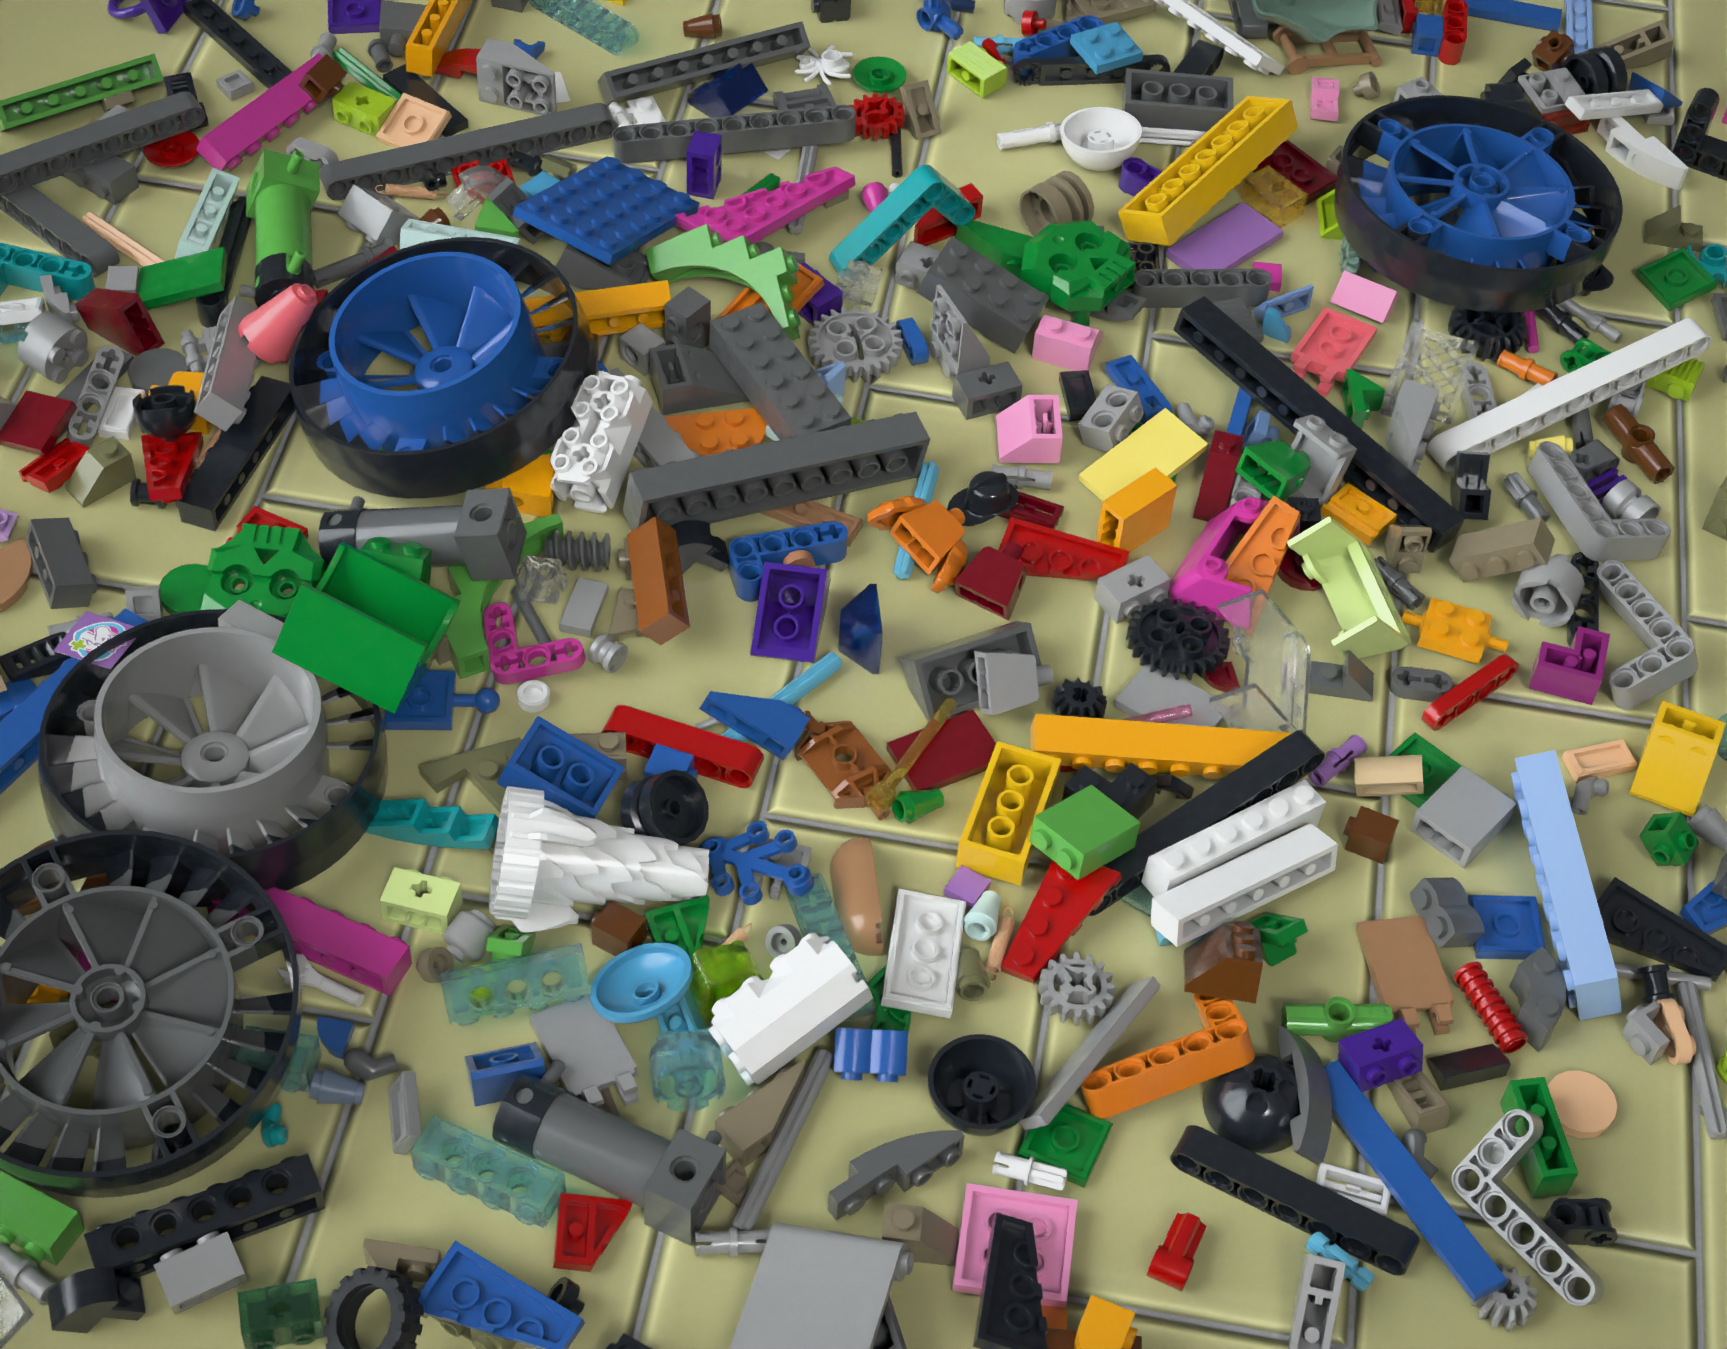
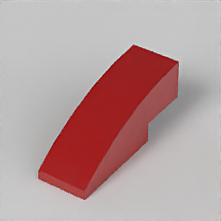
M972 183L958 188L975 209V215L972 220L980 218L983 195ZM932 207L915 225L914 242L929 246L951 236H956L957 225L953 224Z

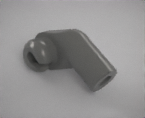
M351 1048L344 1055L346 1069L365 1081L399 1071L394 1054L375 1060L360 1049Z
M1409 1129L1404 1133L1401 1143L1431 1180L1438 1172V1168L1424 1157L1427 1136L1420 1129Z

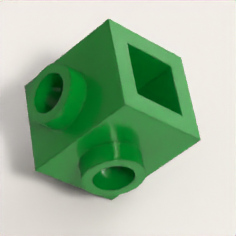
M1682 812L1653 814L1639 835L1657 866L1685 865L1699 844L1695 833L1690 828Z

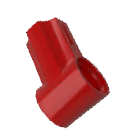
M1188 1212L1185 1214L1177 1213L1163 1245H1159L1147 1272L1148 1277L1182 1292L1195 1262L1193 1258L1207 1227L1201 1222L1199 1217Z

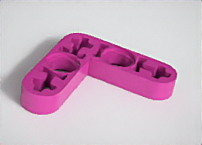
M494 603L484 611L483 618L489 649L490 667L498 683L513 684L574 671L584 664L586 655L579 640L566 638L519 648L515 619L510 606L505 603ZM502 616L503 627L498 628L496 624L497 617ZM501 639L511 640L510 644L506 647L498 648L494 646ZM573 652V656L567 657V653ZM553 653L556 654L555 656H556V659H557V660H555V661H553V658H552V655H551V654H553ZM536 657L546 658L542 665L533 666L530 664L531 660ZM520 662L524 663V667L521 668ZM509 665V670L503 671L504 666Z

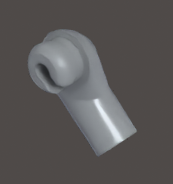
M1597 776L1581 780L1575 788L1571 806L1572 812L1578 815H1586L1590 799L1595 798L1596 795L1604 797L1608 794L1609 782L1606 779H1598Z

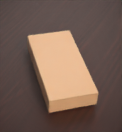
M1624 739L1564 751L1562 756L1575 783H1579L1581 780L1591 776L1603 778L1635 771L1637 762Z

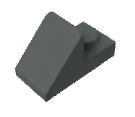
M1347 650L1343 665L1311 661L1308 693L1372 702L1374 673L1350 650Z

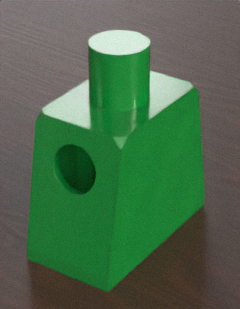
M1277 440L1246 446L1235 471L1270 500L1273 496H1276L1283 501L1302 487L1311 465L1306 452H1296L1285 442Z

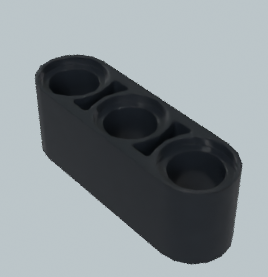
M1199 39L1177 66L1174 73L1213 76L1222 62L1224 48Z

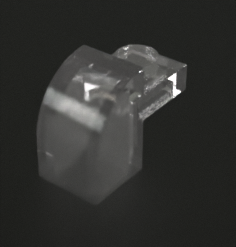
M475 166L461 172L458 176L462 184L446 197L453 216L462 221L476 207L484 204L485 200L488 199V195L507 177L489 166Z

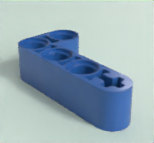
M1086 15L1016 42L1013 50L1012 71L1015 63L1025 58L1080 56L1070 44L1071 35L1105 24L1095 16ZM1026 68L1020 74L1029 75L1033 70Z
M830 521L733 539L729 544V573L737 596L747 602L759 600L764 562L782 564L784 558L793 551H809L813 556L816 566L842 561L847 555V527L840 522Z

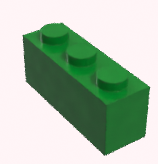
M1545 1077L1509 1081L1500 1101L1503 1114L1505 1115L1514 1109L1533 1111L1542 1119L1544 1126L1540 1139L1519 1160L1532 1198L1568 1194L1578 1175V1170ZM1524 1116L1517 1120L1515 1126L1516 1132L1521 1137L1529 1131V1122Z

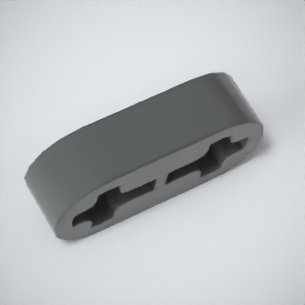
M1399 667L1392 674L1389 688L1399 698L1434 702L1452 689L1453 681L1448 674L1439 670Z

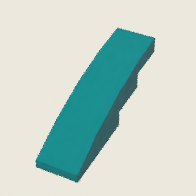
M426 799L381 800L379 810L365 833L426 846L456 849H490L497 833L499 819L496 814L466 815L460 806L431 807Z

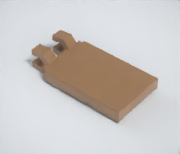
M1421 916L1358 922L1356 927L1357 936L1380 1004L1391 1006L1395 1020L1402 1018L1415 1035L1417 1034L1415 1028H1419L1420 1025L1417 1012L1428 1011L1429 1020L1435 1035L1449 1034L1450 1027L1448 1024H1453L1454 1021L1451 1012L1454 999L1434 942L1428 933L1426 920Z

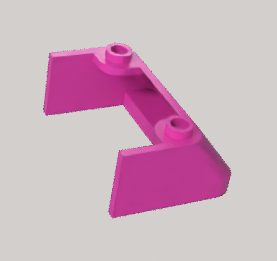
M1254 497L1244 498L1209 520L1171 578L1168 598L1173 604H1176L1178 599L1183 601V605H1188L1191 601H1194V608L1199 609L1202 606H1206V614L1216 612V618L1250 628L1252 625V588L1225 580L1228 576V565L1223 559L1239 534L1245 535L1269 503L1268 501ZM1300 519L1292 538L1300 534Z

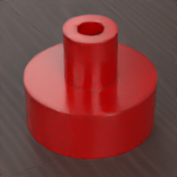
M1025 10L1023 12L1021 29L1024 37L1037 34L1038 29H1046V19H1039L1036 10Z

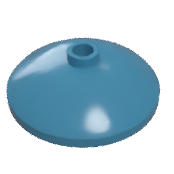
M661 942L636 946L617 955L602 967L591 984L590 1001L596 1013L611 1022L631 1024L653 1019L671 1009L684 996L693 979V964L686 951L674 944Z

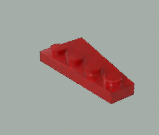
M202 432L184 433L180 435L179 439L174 441H164L162 438L141 435L150 501L172 503L181 500L204 444Z
M1013 517L1010 518L998 551L1002 552L1008 541L1019 544L1024 549L1019 561L1025 564L1026 576L1098 581V578L1125 566L1130 552Z
M1052 861L1001 965L1002 972L1034 984L1041 976L1042 969L1048 968L1049 960H1054L1062 951L1061 947L1071 935L1074 936L1080 930L1082 922L1092 910L1095 911L1104 901L1103 897L1111 887L1115 888L1122 879L1121 872L1102 866L1077 880L1055 861Z

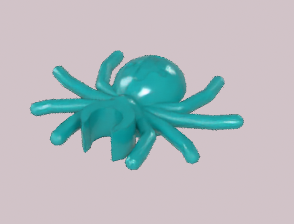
M1710 244L1700 252L1699 261L1693 253L1692 246L1688 245L1687 251L1717 282L1722 284V289L1724 290L1727 283V250L1719 244Z

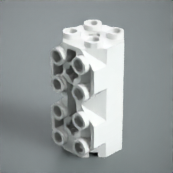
M599 371L596 375H590L584 379L571 406L572 412L576 417L574 425L565 430L562 437L557 440L550 458V462L555 469L550 487L558 499L566 502L567 497L575 501L573 506L577 509L603 514L607 511L608 507L609 509L614 507L653 404L650 395L645 388L641 387L642 382L637 377L632 375L616 376Z
M815 932L807 934L797 947L787 954L779 955L772 961L770 969L773 973L769 979L761 980L758 976H752L742 984L738 991L729 997L718 1000L714 1004L712 1012L715 1016L711 1021L713 1026L708 1031L717 1042L716 1044L724 1056L731 1060L736 1067V1071L748 1087L754 1082L756 1085H759L873 999L863 979L859 982L857 981L859 977L852 962L828 936L819 937Z

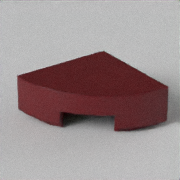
M1232 661L1223 662L1222 667L1216 666L1213 674L1205 670L1203 679L1211 687L1226 693L1239 692L1240 685Z

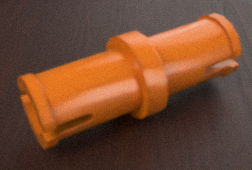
M1507 350L1501 353L1497 362L1498 367L1519 375V379L1523 381L1530 380L1542 386L1556 380L1558 377L1557 372L1536 364L1534 359H1524L1516 354L1507 352Z

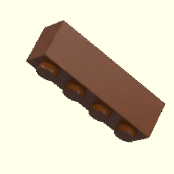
M654 516L627 534V552L631 564V579L635 594L634 603L638 617L637 627L644 637L650 638L659 645H662L688 629L690 623L676 530Z

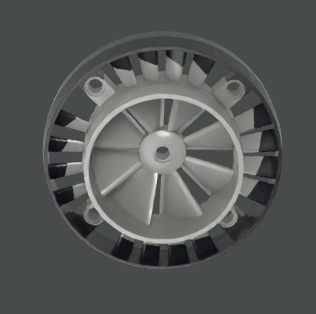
M228 609L190 611L151 620L123 631L88 653L70 670L53 693L44 712L40 727L38 754L39 785L46 816L57 840L105 830L131 829L175 835L200 843L221 853L244 869L264 890L276 887L287 891L316 877L345 856L361 839L371 821L374 820L385 793L388 777L387 740L379 706L341 687L321 696L316 681L321 677L272 653L277 640L248 630L219 627L218 618ZM268 614L271 617L285 623L286 618ZM135 638L111 669L92 664L94 660L109 650ZM350 695L362 708L360 711L326 720L323 704ZM203 696L209 732H202L189 698ZM149 716L183 742L185 746L180 754L126 737V735L140 721ZM370 720L375 729L374 739L328 742L327 726ZM329 749L371 751L367 764L354 785L330 777ZM123 761L180 765L183 775L159 782L138 773ZM301 826L304 828V829H302V830H300V831L294 833V832H295L297 829H299ZM133 871L131 886L145 888L149 871ZM173 874L165 893L179 899L190 878ZM210 887L195 907H215L212 901L223 900L226 894Z

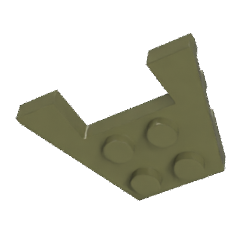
M518 737L424 763L419 766V773L436 793L467 777L500 813L506 789L498 785L497 782L522 739ZM496 835L490 849H488L492 855H494Z

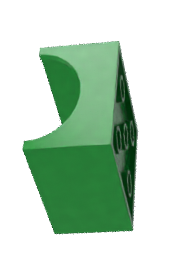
M342 541L316 588L310 586L305 581L301 584L272 653L395 714L432 665L461 601Z

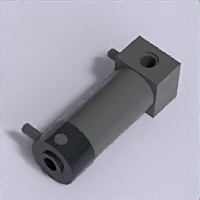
M510 488L467 490L463 505L366 509L363 508L365 500L360 496H355L352 499L350 509H329L324 512L320 521L319 550L321 558L324 559L327 567L342 541L360 550L369 538L386 537L391 542L402 544L417 542L424 548L432 549L431 567L466 566L472 581L515 579L527 534Z
M559 1059L553 1060L542 1079L528 1073H523L513 1082L504 1096L495 1117L492 1132L494 1141L532 1159H539L644 1208L645 1225L685 1244L692 1245L695 1240V1231H700L721 1195V1191L716 1188L717 1183L722 1186L726 1185V1149L718 1146L722 1140V1136L718 1131L711 1130L706 1138L702 1139L679 1128L672 1141L576 1098L568 1094V1091L556 1086V1082L566 1068L564 1062Z

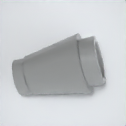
M1706 804L1692 817L1688 824L1694 828L1692 831L1726 853L1727 822L1716 808L1711 809Z

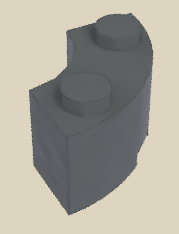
M1543 946L1518 965L1509 986L1517 996L1521 1008L1516 1023L1521 1024L1522 1031L1526 1032L1529 1037L1527 1043L1537 1052L1549 1041L1563 1012L1566 1000V987L1562 972L1554 958Z

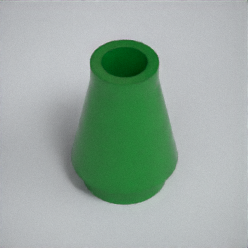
M938 788L932 790L901 791L898 796L892 799V809L896 819L899 822H907L909 824L944 806V797Z

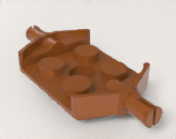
M805 711V715L810 718L805 726L808 733L796 749V760L799 761L801 757L834 798L835 809L869 807L878 820H883V817L884 819L887 818L890 810L880 800V796L891 782L892 770L851 721L817 722L810 711ZM843 754L851 756L853 759L848 762H842L836 756Z

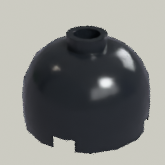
M160 386L149 389L150 395L142 398L141 393L136 395L132 400L135 418L140 428L150 436L162 438L164 441L177 440L180 438V435L186 433L193 426L196 420L194 391L190 389L189 393L185 392L184 386Z

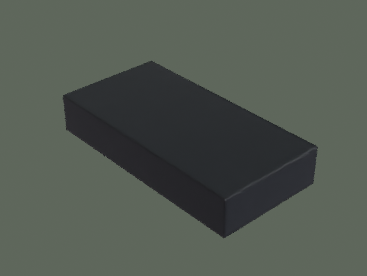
M1089 370L1060 372L1059 382L1069 421H1079L1096 400Z

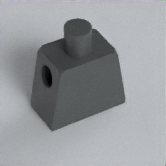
M381 1L380 38L388 44V52L391 55L399 57L406 51V43L427 5Z

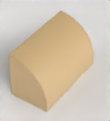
M1422 755L1355 758L1357 797L1424 794Z

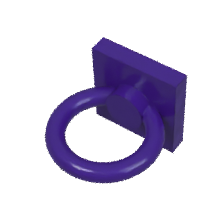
M109 0L107 10L116 19H129L147 13L158 34L167 33L184 12L182 4L190 0H140L141 3L128 8H119V5L124 0Z

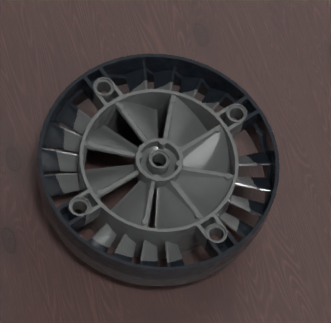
M129 829L80 834L34 849L0 869V937L6 940L0 946V1084L4 1082L10 1092V1095L0 1102V1147L28 1116L31 1117L4 1153L0 1152V1169L27 1184L50 1192L92 1198L122 1197L172 1185L209 1167L233 1150L255 1129L279 1096L290 1073L300 1034L302 1016L300 969L290 933L281 913L270 896L252 876L221 853L200 843L155 831ZM133 871H149L145 888L131 886ZM106 873L107 886L90 888L79 892L75 891L71 883L74 880ZM173 874L190 878L179 899L165 893ZM213 887L225 893L226 896L205 919L194 908L209 888ZM37 897L42 909L26 919L17 909ZM243 908L247 909L250 912L234 921H231L223 925ZM248 935L257 936V938L251 942L242 941V939ZM280 950L288 968L292 992L241 999L234 972ZM81 951L84 952L92 967L87 972L74 957L80 954ZM40 984L71 992L69 1002L26 1004ZM108 1001H119L113 1008H102ZM243 1014L290 1015L286 1033L244 1030ZM75 1020L79 1028L18 1081L14 1068L13 1048ZM133 1036L167 1088L163 1092L157 1093L128 1039ZM93 1041L101 1042L91 1110L72 1108L67 1104V1101ZM242 1047L275 1055L276 1058L269 1071L267 1072L239 1062ZM231 1081L253 1093L242 1106L223 1094ZM209 1112L220 1126L199 1140L192 1124ZM53 1137H58V1142L47 1167H40L39 1164ZM155 1141L157 1142L164 1158L126 1168L125 1150L141 1148L155 1144ZM87 1148L95 1150L92 1172H82Z

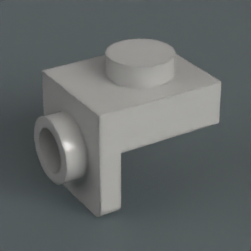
M1656 1001L1646 1007L1639 1005L1630 1011L1626 1016L1628 1022L1622 1032V1036L1630 1043L1635 1053L1642 1056L1649 1065L1661 1059L1670 1042L1664 1033L1653 1023L1661 1007Z

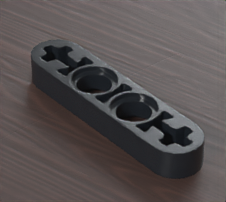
M1582 552L1572 556L1571 564L1580 573H1582V566L1585 567L1586 575H1582L1585 583L1584 587L1589 589L1591 593L1581 594L1575 610H1586L1591 616L1581 617L1574 611L1567 622V643L1569 646L1572 644L1578 626L1599 631V581L1597 577L1599 562L1587 558Z

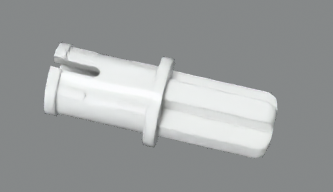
M997 1151L994 1162L1009 1166L996 1163V1165H993L992 1174L1024 1181L1026 1186L1029 1183L1056 1190L1064 1189L1067 1181L1066 1169L1037 1162L1035 1157L1032 1156L1029 1159L1002 1153V1151Z

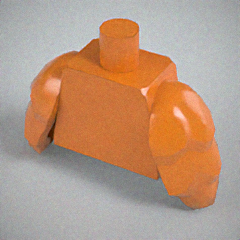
M902 496L896 500L882 502L867 514L868 525L879 530H890L889 534L928 575L932 574L939 566L931 586L932 592L938 594L955 584L956 578L965 569L968 558L967 546L961 540L966 533L965 528L962 526L965 522V516L959 508H953L948 511L938 501L927 504L924 499L919 497Z

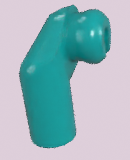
M274 1103L261 1120L260 1127L262 1141L268 1148L284 1145L288 1141V1130L284 1125H280L283 1108Z

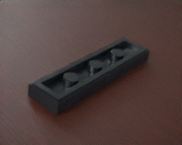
M406 64L383 74V80L399 93H406L450 111L452 117L441 133L444 137L452 136L469 127L468 119L415 73L406 72Z

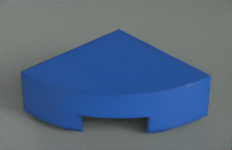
M319 1016L317 1030L321 1043L331 1055L344 1059L355 1030L354 1023Z

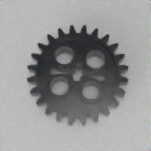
M1166 598L1165 604L1161 605L1154 600L1152 608L1144 604L1142 612L1136 610L1134 618H1130L1126 640H1128L1127 648L1133 650V658L1141 657L1139 665L1150 664V672H1155L1158 669L1162 670V677H1166L1168 673H1173L1175 680H1178L1180 674H1185L1187 679L1191 680L1193 673H1196L1199 677L1204 678L1205 670L1213 674L1215 667H1222L1223 661L1227 660L1231 638L1228 637L1229 629L1223 628L1224 620H1215L1216 612L1206 614V606H1202L1199 609L1194 608V601H1191L1188 605H1183V601L1178 599L1176 604H1172Z

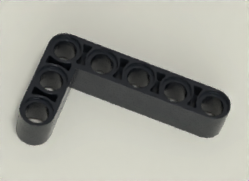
M1701 88L1695 94L1687 110L1673 149V154L1687 167L1727 181V142L1707 135L1720 98L1715 90Z

